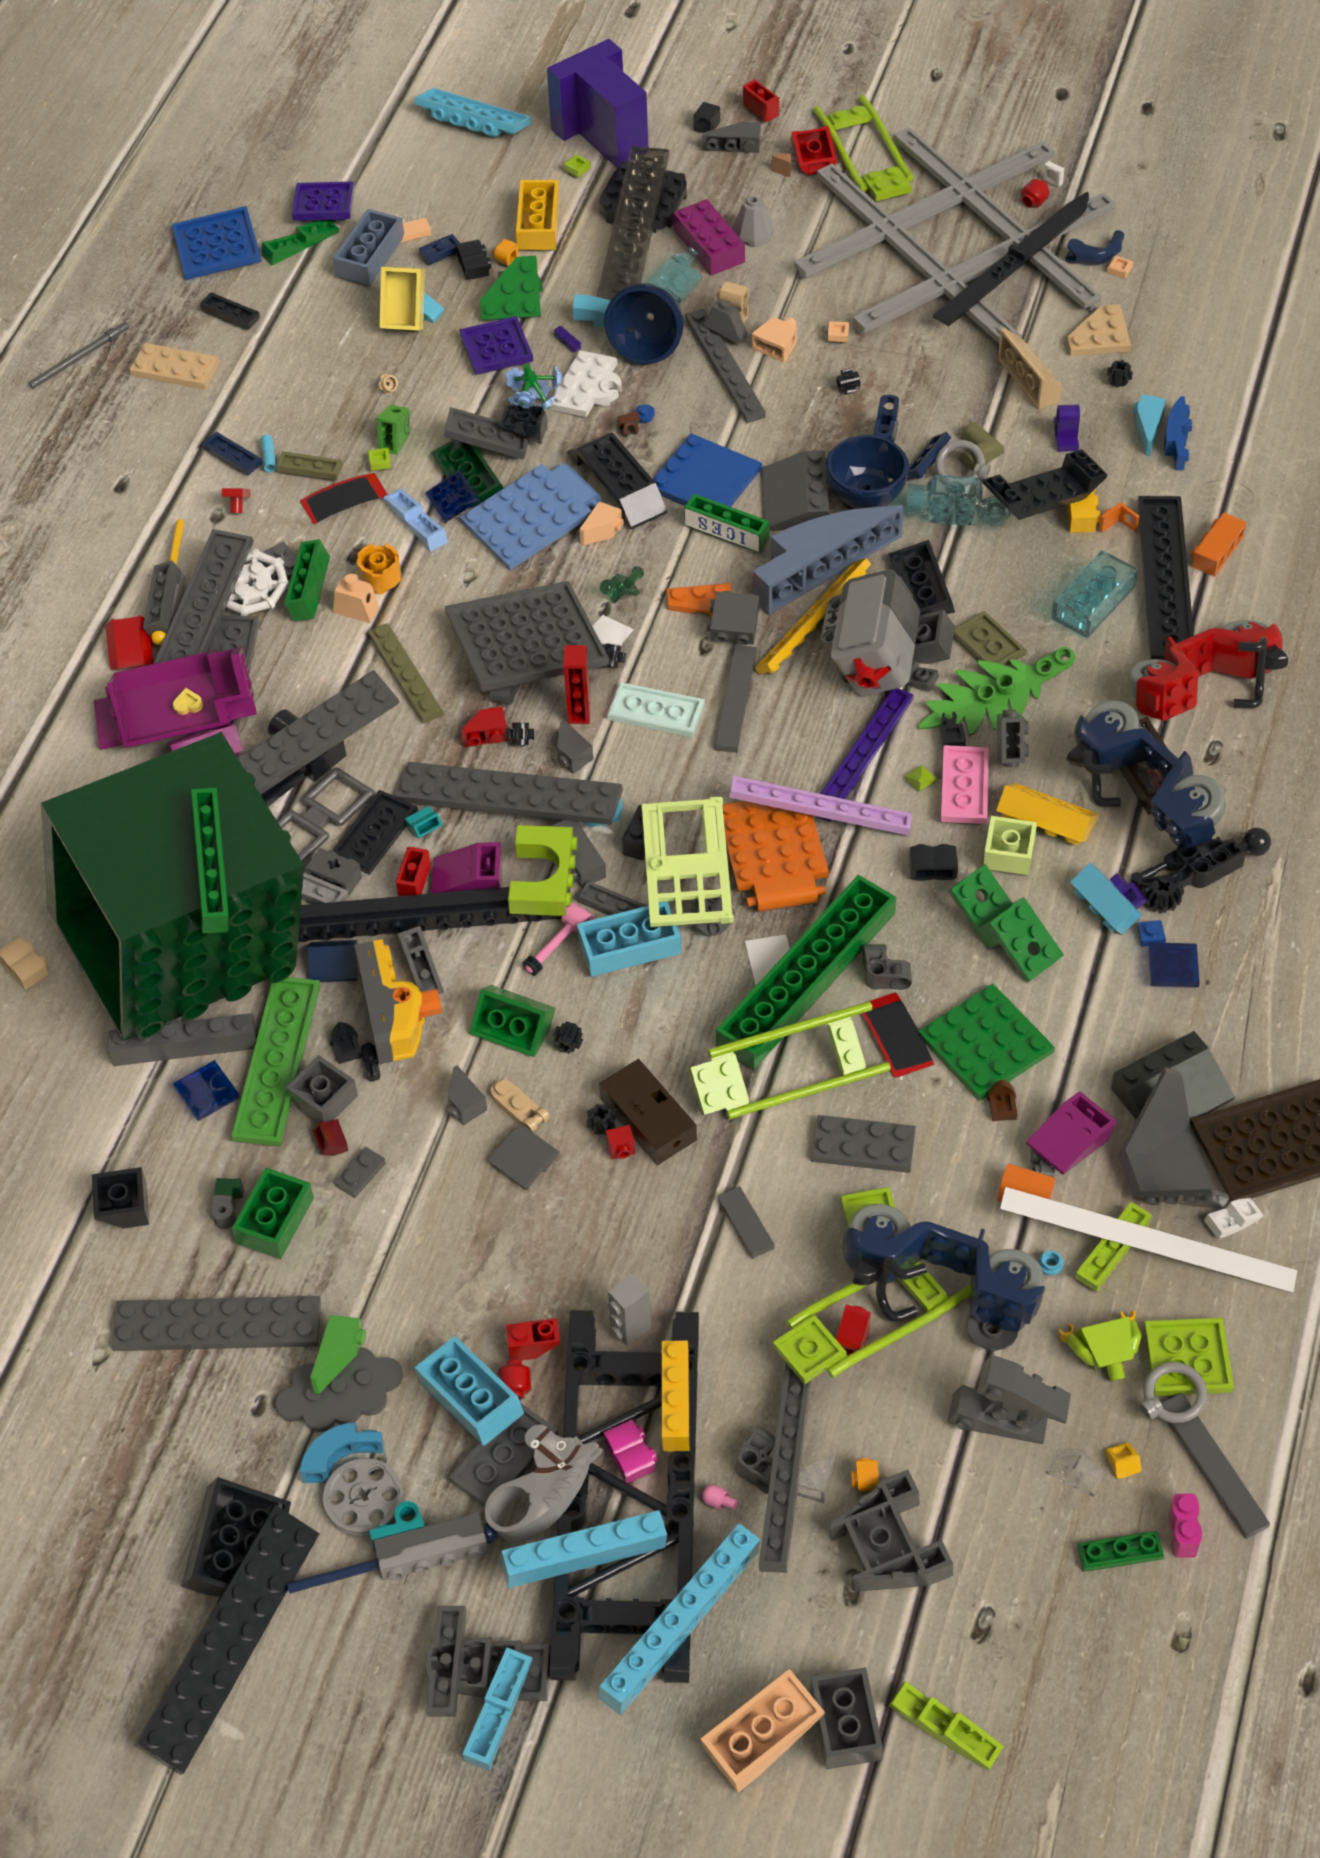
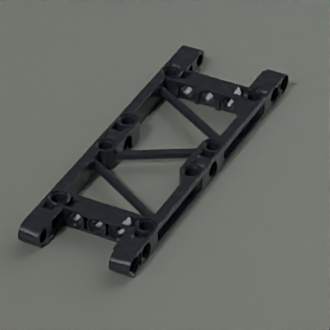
M570 1310L563 1438H575L577 1436L583 1444H588L604 1436L603 1432L627 1421H634L662 1407V1395L578 1436L580 1385L662 1386V1352L595 1351L596 1328L594 1310ZM676 1312L672 1324V1341H688L690 1451H672L669 1454L667 1503L664 1504L597 1465L590 1463L580 1490L567 1510L558 1519L557 1536L579 1530L586 1524L590 1474L652 1510H660V1514L667 1518L669 1528L675 1533L667 1536L665 1548L624 1558L571 1586V1572L555 1576L550 1680H576V1672L579 1671L581 1633L645 1634L674 1600L661 1599V1602L639 1601V1599L633 1598V1601H611V1598H606L605 1601L584 1600V1597L574 1596L679 1543L677 1595L692 1579L699 1312ZM578 1366H585V1367H586V1368L583 1369V1370H576V1369H575V1368L578 1367ZM679 1463L687 1464L685 1468L676 1467ZM571 1510H576L579 1512L575 1516L567 1515V1513ZM678 1512H683L686 1514V1516H684L683 1518H677L674 1516V1514ZM564 1612H572L574 1614L567 1619L561 1617ZM691 1633L662 1666L664 1683H689Z

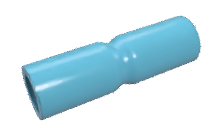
M263 435L260 440L264 470L266 472H274L277 467L273 437L271 435Z

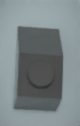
M719 298L712 306L704 326L740 344L746 337L747 331L738 309L731 305L729 301Z
M565 720L561 721L557 759L563 768H567L571 773H575L593 760V746Z
M458 1065L453 1067L447 1096L449 1103L447 1110L454 1120L458 1119L464 1126L487 1111L486 1097Z

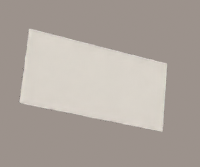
M786 934L745 941L755 985L762 980L790 949Z

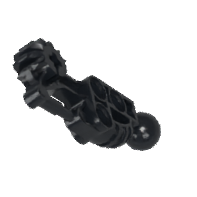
M1255 827L1248 829L1244 833L1242 842L1239 844L1233 838L1223 841L1220 837L1216 836V839L1211 838L1206 842L1187 849L1179 845L1176 850L1164 857V862L1150 867L1141 873L1134 872L1131 875V881L1142 891L1147 900V907H1154L1155 912L1159 909L1163 910L1164 913H1166L1167 909L1174 911L1176 906H1179L1182 902L1184 887L1193 885L1197 888H1204L1243 867L1246 855H1264L1270 849L1271 837L1266 830ZM1163 869L1176 871L1168 876H1155L1156 873Z

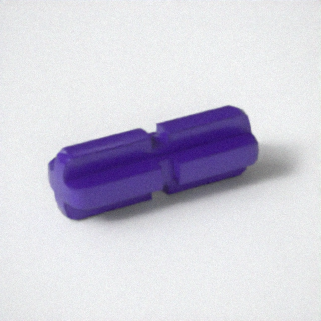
M559 326L554 329V335L573 352L581 349V342L564 327Z

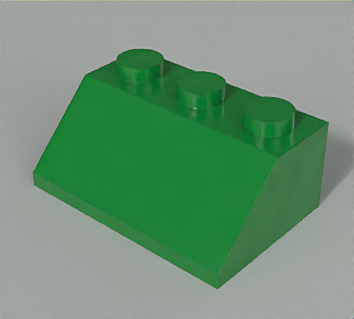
M489 985L480 990L469 1034L535 1057L550 1030L556 1008L497 986Z

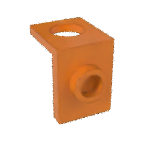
M1120 502L1113 508L1107 509L1101 515L1099 531L1104 532L1118 521H1121L1135 532L1138 527L1139 515ZM1126 513L1132 517L1133 523L1127 520Z

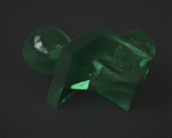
M634 566L629 577L617 573L611 580H603L599 586L601 593L608 595L614 604L627 592L638 596L640 592L634 583L638 578L641 579L644 576V571L641 567Z

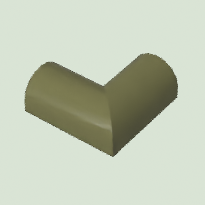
M972 422L964 428L961 439L970 441L981 449L985 457V464L1004 453V446L976 422ZM965 450L960 454L959 460L970 470L974 471L977 464L976 457L971 451Z

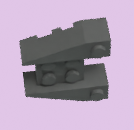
M992 1354L982 1364L978 1390L961 1385L952 1395L948 1423L956 1425L961 1430H971L1043 1444L1048 1418L1064 1424L1067 1422L1071 1394L1058 1386H1047L1042 1383L1043 1378L1037 1374H1033L1031 1377L1024 1373V1367L1018 1363Z
M909 1470L883 1479L867 1496L864 1495L847 1513L844 1512L829 1525L832 1541L845 1535L848 1536L864 1571L853 1576L855 1592L930 1586L953 1576V1562L943 1541L939 1540L916 1549L900 1513L920 1505L919 1491Z

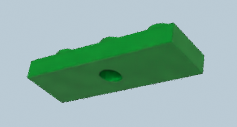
M1158 1531L1082 1542L1077 1545L1083 1572L1158 1561L1164 1558ZM1121 1548L1124 1552H1120L1117 1549Z

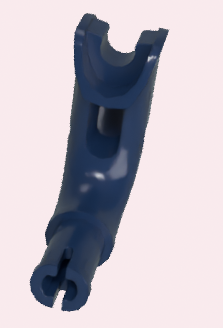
M1120 230L1114 231L1111 241L1107 243L1105 248L1090 246L1078 239H1070L1067 245L1070 251L1067 253L1065 261L1089 265L1103 264L1121 252L1124 233Z

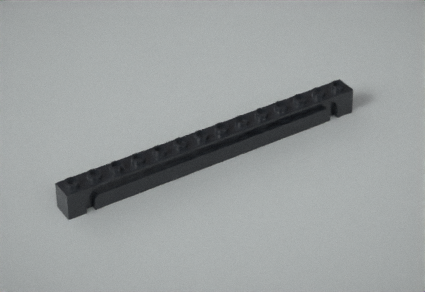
M510 887L301 905L298 942L354 938L369 935L377 936L391 933L398 934L418 926L421 927L423 932L426 930L470 928L483 925L493 926L505 923L516 924L528 921L561 920L562 916L510 914L508 902Z

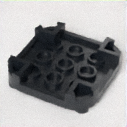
M624 161L613 172L600 197V214L606 218L607 223L612 225L616 219L648 226L649 233H656V229L665 228L666 226L671 228L673 225V212L677 211L682 200L687 198L686 176L683 173L646 165L631 164Z

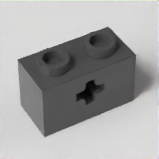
M319 848L306 866L307 874L348 890V895L352 893L362 878L359 863L353 859L339 856L334 851H327Z

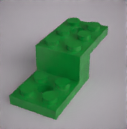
M986 864L980 866L948 890L987 949L1000 944L1026 983L1064 956L1025 897L1011 902ZM977 890L984 894L983 902H979L976 899L975 893ZM1029 943L1035 946V955H1031L1028 952L1027 947Z

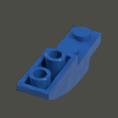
M1180 396L1171 409L1164 439L1165 456H1173L1175 471L1184 470L1185 462L1189 461V450L1185 449L1188 432L1192 431V419H1188L1190 407L1186 405L1185 396Z

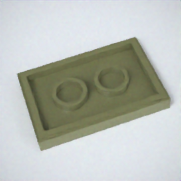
M985 611L954 629L953 638L977 661H990L1008 666L1011 664V659L1018 660L1026 655L1027 650Z

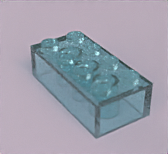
M1101 550L1053 601L1051 619L1089 638L1136 587L1138 569Z

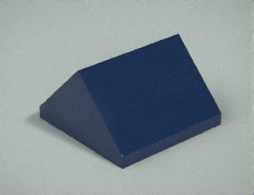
M358 941L310 942L307 947L309 979L320 980V983L357 981L355 944H358Z

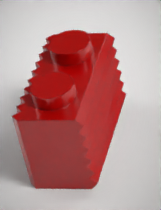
M755 79L743 85V105L745 107H748L752 113H755L765 122L779 116L780 98Z
M407 847L395 880L397 896L422 894L431 868L428 850Z

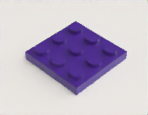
M354 181L297 183L292 209L293 221H325L332 219L342 221L350 219Z
M517 316L459 329L460 337L475 375L533 362V354Z

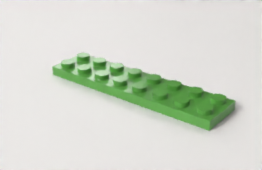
M288 977L281 982L271 983L231 1136L234 1142L281 1146L293 1099L287 1092L286 1086L299 1075L321 987L320 980Z

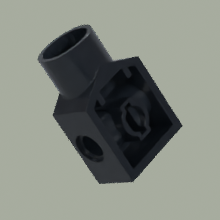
M287 709L279 711L269 723V735L273 736L299 718ZM344 740L300 768V770L312 781H317L347 756Z

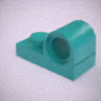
M411 1501L400 1503L394 1511L395 1524H381L375 1529L369 1530L374 1551H376L374 1540L424 1527L417 1504ZM406 1516H414L410 1521L402 1520Z

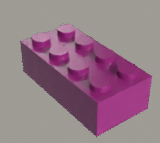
M708 199L673 212L674 231L711 276L745 263L744 242Z

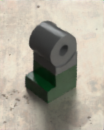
M216 1178L211 1213L216 1226L219 1228H230L236 1221L234 1212L236 1198H243L244 1195L241 1179Z

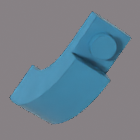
M347 1423L322 1433L312 1442L304 1454L300 1466L302 1482L326 1483L334 1465L347 1455L384 1453L382 1432L375 1430L358 1432L356 1423Z

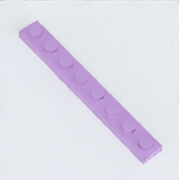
M733 776L729 798L903 835H909L911 829L912 813Z

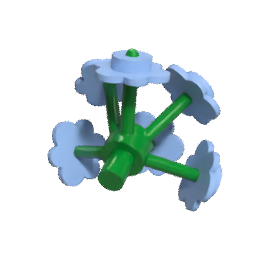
M530 364L523 365V371H519L518 368L514 367L505 373L506 385L508 387H511L513 391H518L522 387L521 392H515L513 397H508V401L511 405H520L523 408L534 406L535 399L539 398L543 402L537 406L549 409L553 404L552 400L555 398V395L546 399L547 393L551 390L548 380H552L554 390L557 389V386L562 381L561 372L557 370L556 365L553 367L552 376L536 375L532 371Z

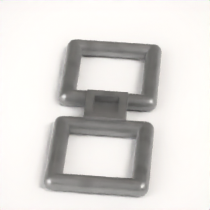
M335 767L302 798L303 804L310 807L307 812L301 816L294 810H289L277 822L283 829L292 820L317 836L298 855L304 863L329 839V833L323 829L331 821L338 826L344 825L374 796L375 792L356 778ZM336 778L362 793L340 816L314 800Z

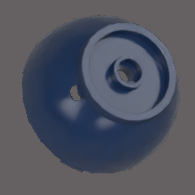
M641 283L622 289L612 298L604 315V326L610 344L629 362L639 365L665 360L675 351L683 334L684 321L678 302L665 289L652 284ZM648 314H653L654 319H649ZM627 326H630L633 331L629 332Z
M878 435L855 436L840 442L829 451L825 463L827 480L833 493L849 510L888 506L902 492L907 483L910 470L909 460L905 452L894 442Z

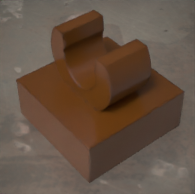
M635 412L618 416L616 421L618 429H623L622 433L625 437L628 436L627 428H633L635 435L638 434L639 413Z

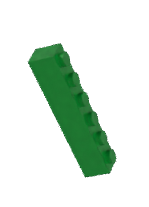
M217 788L191 789V809L202 933L228 932L229 915Z

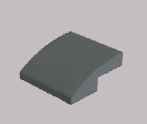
M520 1125L502 1142L488 1161L528 1190L542 1170L546 1172L560 1152L524 1125Z

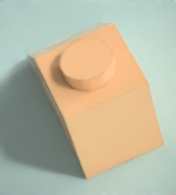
M598 502L579 529L580 544L587 545L613 538L616 532L620 531L623 527L622 509Z

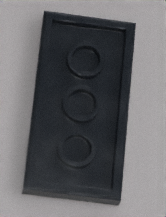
M379 790L332 851L344 858L355 860L360 864L361 872L370 875L406 828L405 818L418 812V806Z

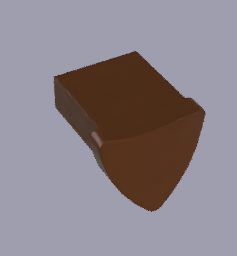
M1002 1079L996 1082L986 1095L987 1101L990 1102L992 1121L1017 1120L1015 1089L1009 1082Z

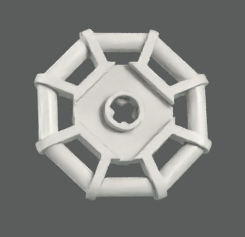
M253 549V551L249 552L245 562L252 560V563L243 566L226 608L240 613L241 616H248V614L275 608L276 602L284 591L289 588L290 584L284 569V561L281 558H275L260 552L259 549ZM259 560L270 564V566L264 567L263 564L259 563ZM277 572L278 581L271 578V575ZM250 581H255L253 582V586H249L247 583ZM275 589L271 596L268 597L267 593L269 590ZM239 599L242 600L243 604L241 605L233 601Z

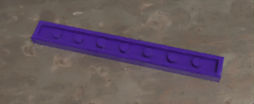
M899 688L890 691L820 794L841 799L847 798L913 701V694ZM819 817V818L824 819V820H826V821H828V822H831V820H832V819H828V818Z

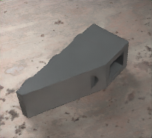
M740 122L704 132L702 135L703 151L759 153L761 123Z

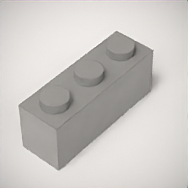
M631 1274L608 1291L610 1331L618 1341L622 1340L627 1346L651 1329L649 1291Z

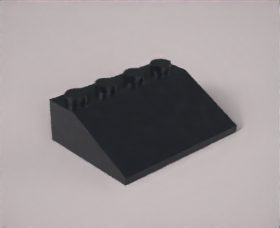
M217 1477L206 1488L181 1587L205 1595L220 1597L272 1506L277 1505L289 1513L291 1502Z

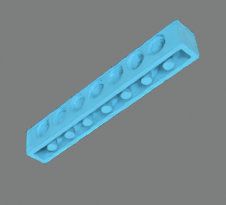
M738 1524L599 1686V1699L621 1716L759 1553L761 1539L741 1524Z

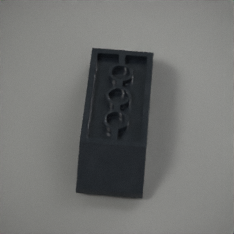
M613 432L601 435L567 451V454L577 466L585 463L618 502L620 509H622V519L631 530L667 514L666 506L656 482Z
M1083 449L1067 453L1060 468L1012 483H1008L1000 474L983 479L982 483L1018 520L1084 500L1107 478L1108 474Z

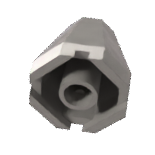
M756 196L745 198L732 228L743 242L749 243L750 247L769 243L771 235L774 233V225L765 204L760 197Z

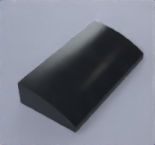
M929 540L889 553L893 569L912 593L914 601L920 608V615L944 610L946 614L955 612Z

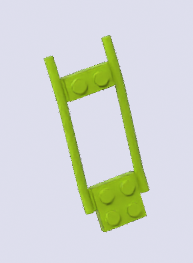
M864 95L859 97V102L862 106H855L848 110H839L828 114V117L825 116L819 106L814 107L813 112L822 125L829 126L833 144L853 182L863 192H866L868 189L876 201L912 193V185L909 181H912L914 176L903 161L880 116ZM870 119H873L897 167L872 171L862 175V178H860L835 130L870 122Z
M870 1001L708 1049L710 1062L688 1068L701 1114L705 1115L726 1109V1116L730 1120L890 1071L888 1062L865 1068V1060L853 1021L850 1018L871 1011L872 1005ZM828 1024L827 1029L840 1072L843 1074L842 1076L756 1102H748V1094L736 1054H734L735 1051Z
M928 1272L906 1280L897 1278L926 1313L856 1352L847 1355L844 1348L815 1314L868 1286L855 1285L852 1282L786 1320L787 1326L792 1330L775 1340L773 1348L804 1385L826 1370L831 1378H835L854 1364L935 1320L970 1296V1284L948 1297L947 1293Z

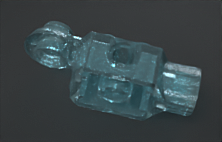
M934 475L926 485L908 484L906 514L926 515L931 523L974 526L979 520H986L989 525L996 527L1003 525L1012 516V513L995 496L982 499V483L977 477Z

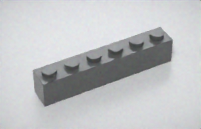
M253 1013L167 1023L157 1035L144 1040L135 1036L123 1041L117 1030L108 1031L109 1053L113 1065L121 1066L251 1050L255 1048L257 1028Z

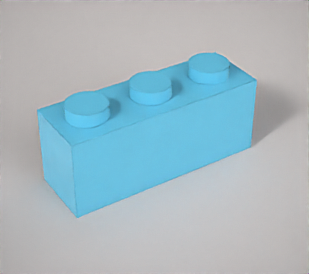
M1089 863L1070 882L1076 888L1073 892L1082 901L1085 899L1089 901L1090 905L1088 908L1097 917L1101 914L1105 918L1103 924L1111 932L1117 930L1123 934L1142 916L1131 902L1092 863Z

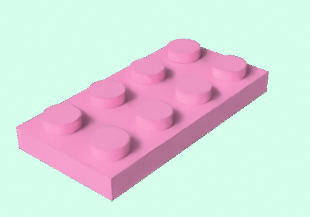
M944 745L941 822L987 824L989 747Z

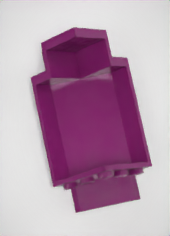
M238 647L218 652L217 649L115 672L105 687L107 697L94 700L100 749L103 750L124 745V748L228 725L231 720L257 715L253 699L252 682L249 676L250 668L246 664L243 648ZM187 688L201 697L203 708L196 713L189 712L185 715H179L174 710L173 702Z

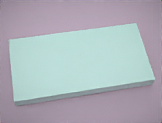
M620 682L608 711L607 719L693 737L705 705V699Z

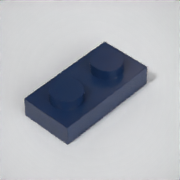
M450 234L420 247L419 255L428 265H431L456 254V244L460 242L453 234Z

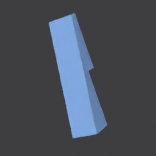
M400 488L383 497L384 502L430 552L448 543L445 529L425 514L422 505Z

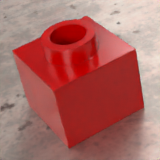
M630 1125L606 1131L607 1147L612 1160L617 1158L624 1159L635 1154V1141Z

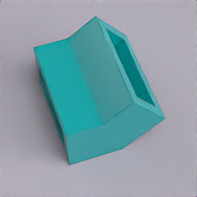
M430 806L405 818L407 829L416 838H421L443 826L438 813L434 812Z

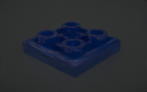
M460 470L425 492L444 523H447L480 501Z
M1149 943L1151 986L1199 987L1197 944Z
M215 1060L173 1083L174 1089L197 1121L240 1098L238 1091Z

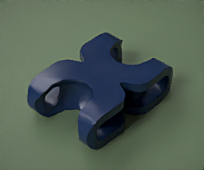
M883 395L880 398L874 427V435L886 437V439L894 443L898 430L899 398L897 396ZM892 403L894 406L893 409L888 410L884 405Z

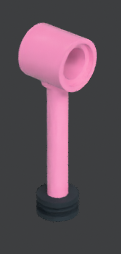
M572 903L571 907H567L566 916H562L561 919L565 926L535 957L528 956L522 962L524 969L529 974L536 976L543 969L541 963L572 931L577 932V924L594 920V915L576 903Z

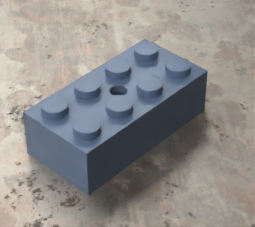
M367 209L333 257L335 276L370 286L381 271V267H384L403 239V219Z

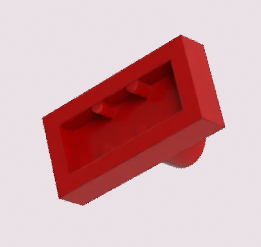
M222 488V497H230V513H243V498H251L250 489Z

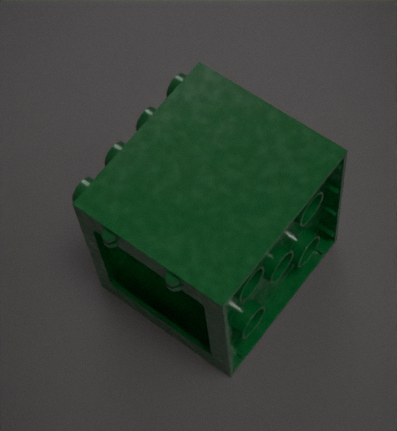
M222 732L41 802L47 909L123 1041L135 1036L142 1040L149 1039L157 1035L164 1028L165 1023L179 1017H182L183 1020H193L201 1016L208 1009L209 1004L223 998L229 1002L237 1001L246 996L251 991L253 985L267 979L271 983L281 982L288 978L296 967L304 864L291 845L289 832L282 830L255 787L256 779L253 774L246 772ZM217 788L229 915L228 932L202 933L191 809V789Z

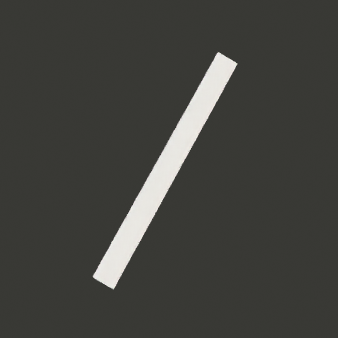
M1005 1187L1000 1209L1292 1293L1294 1292L1297 1270Z

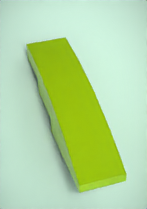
M907 1681L901 1685L888 1705L939 1742L987 1770L992 1767L1004 1747L959 1711L956 1713L952 1712L933 1696L930 1698L926 1697Z

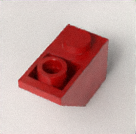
M503 706L481 709L463 727L464 747L508 741Z
M846 1304L836 1340L844 1348L846 1354L850 1355L867 1344L871 1312L866 1311V1309L860 1306Z
M557 1318L506 1324L510 1360L536 1359L560 1344Z

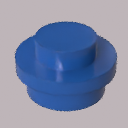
M646 404L638 406L634 413H639L640 423H649L655 416L654 408Z

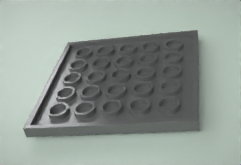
M569 581L445 606L446 616L482 692L564 675V645H587L589 669L609 665V657Z

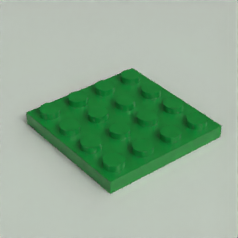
M993 983L918 1030L924 1043L978 1101L986 1097L988 1090L996 1082L1002 1079L1007 1082L1011 1081L1054 1053L1055 1050L1051 1042Z

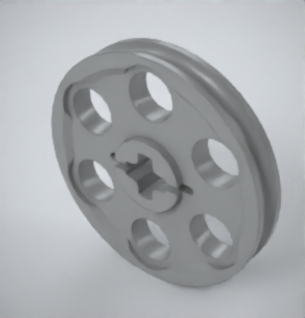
M370 1458L355 1459L337 1468L327 1480L323 1491V1505L329 1521L339 1531L356 1537L370 1536L369 1530L375 1529L378 1525L393 1524L395 1521L394 1511L400 1503L404 1502V1492L397 1473L386 1463ZM381 1470L384 1472V1475L380 1480L374 1481L369 1478L371 1472ZM348 1472H355L357 1474L356 1480L351 1483L345 1482L343 1477ZM388 1490H394L397 1492V1497L394 1500L386 1501L383 1499V1494ZM363 1493L368 1497V1500L363 1501V1499H359V1495ZM334 1494L344 1496V1500L340 1504L334 1505L329 1502ZM375 1512H380L384 1515L383 1520L379 1523H372L369 1520L370 1516ZM348 1514L357 1516V1521L352 1525H345L343 1523V1518Z

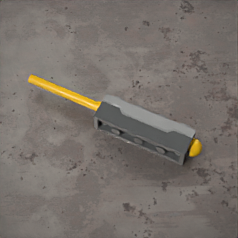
M182 519L176 521L169 561L155 565L153 569L143 629L156 645H162L182 600L186 577L177 566L185 523Z

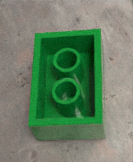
M265 1167L232 1227L236 1244L281 1259L314 1199L311 1184Z

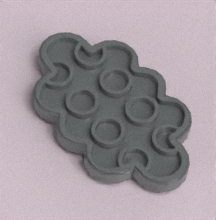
M360 1347L357 1356L320 1394H314L310 1377L315 1364H303L293 1373V1386L283 1390L278 1395L276 1408L280 1417L284 1420L293 1422L303 1419L306 1426L316 1432L326 1431L335 1423L341 1425L355 1423L361 1414L367 1416L376 1415L386 1407V1392L392 1391L401 1384L403 1379L402 1367L393 1358L375 1359L370 1350Z

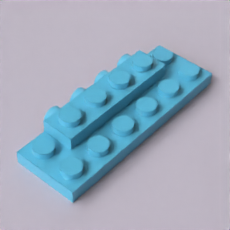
M432 88L415 97V104L422 106L425 110H431V117L438 121L451 122L457 127L465 126L474 132L482 131L491 137H497L503 132L511 135L529 126L532 121L531 116L436 88Z

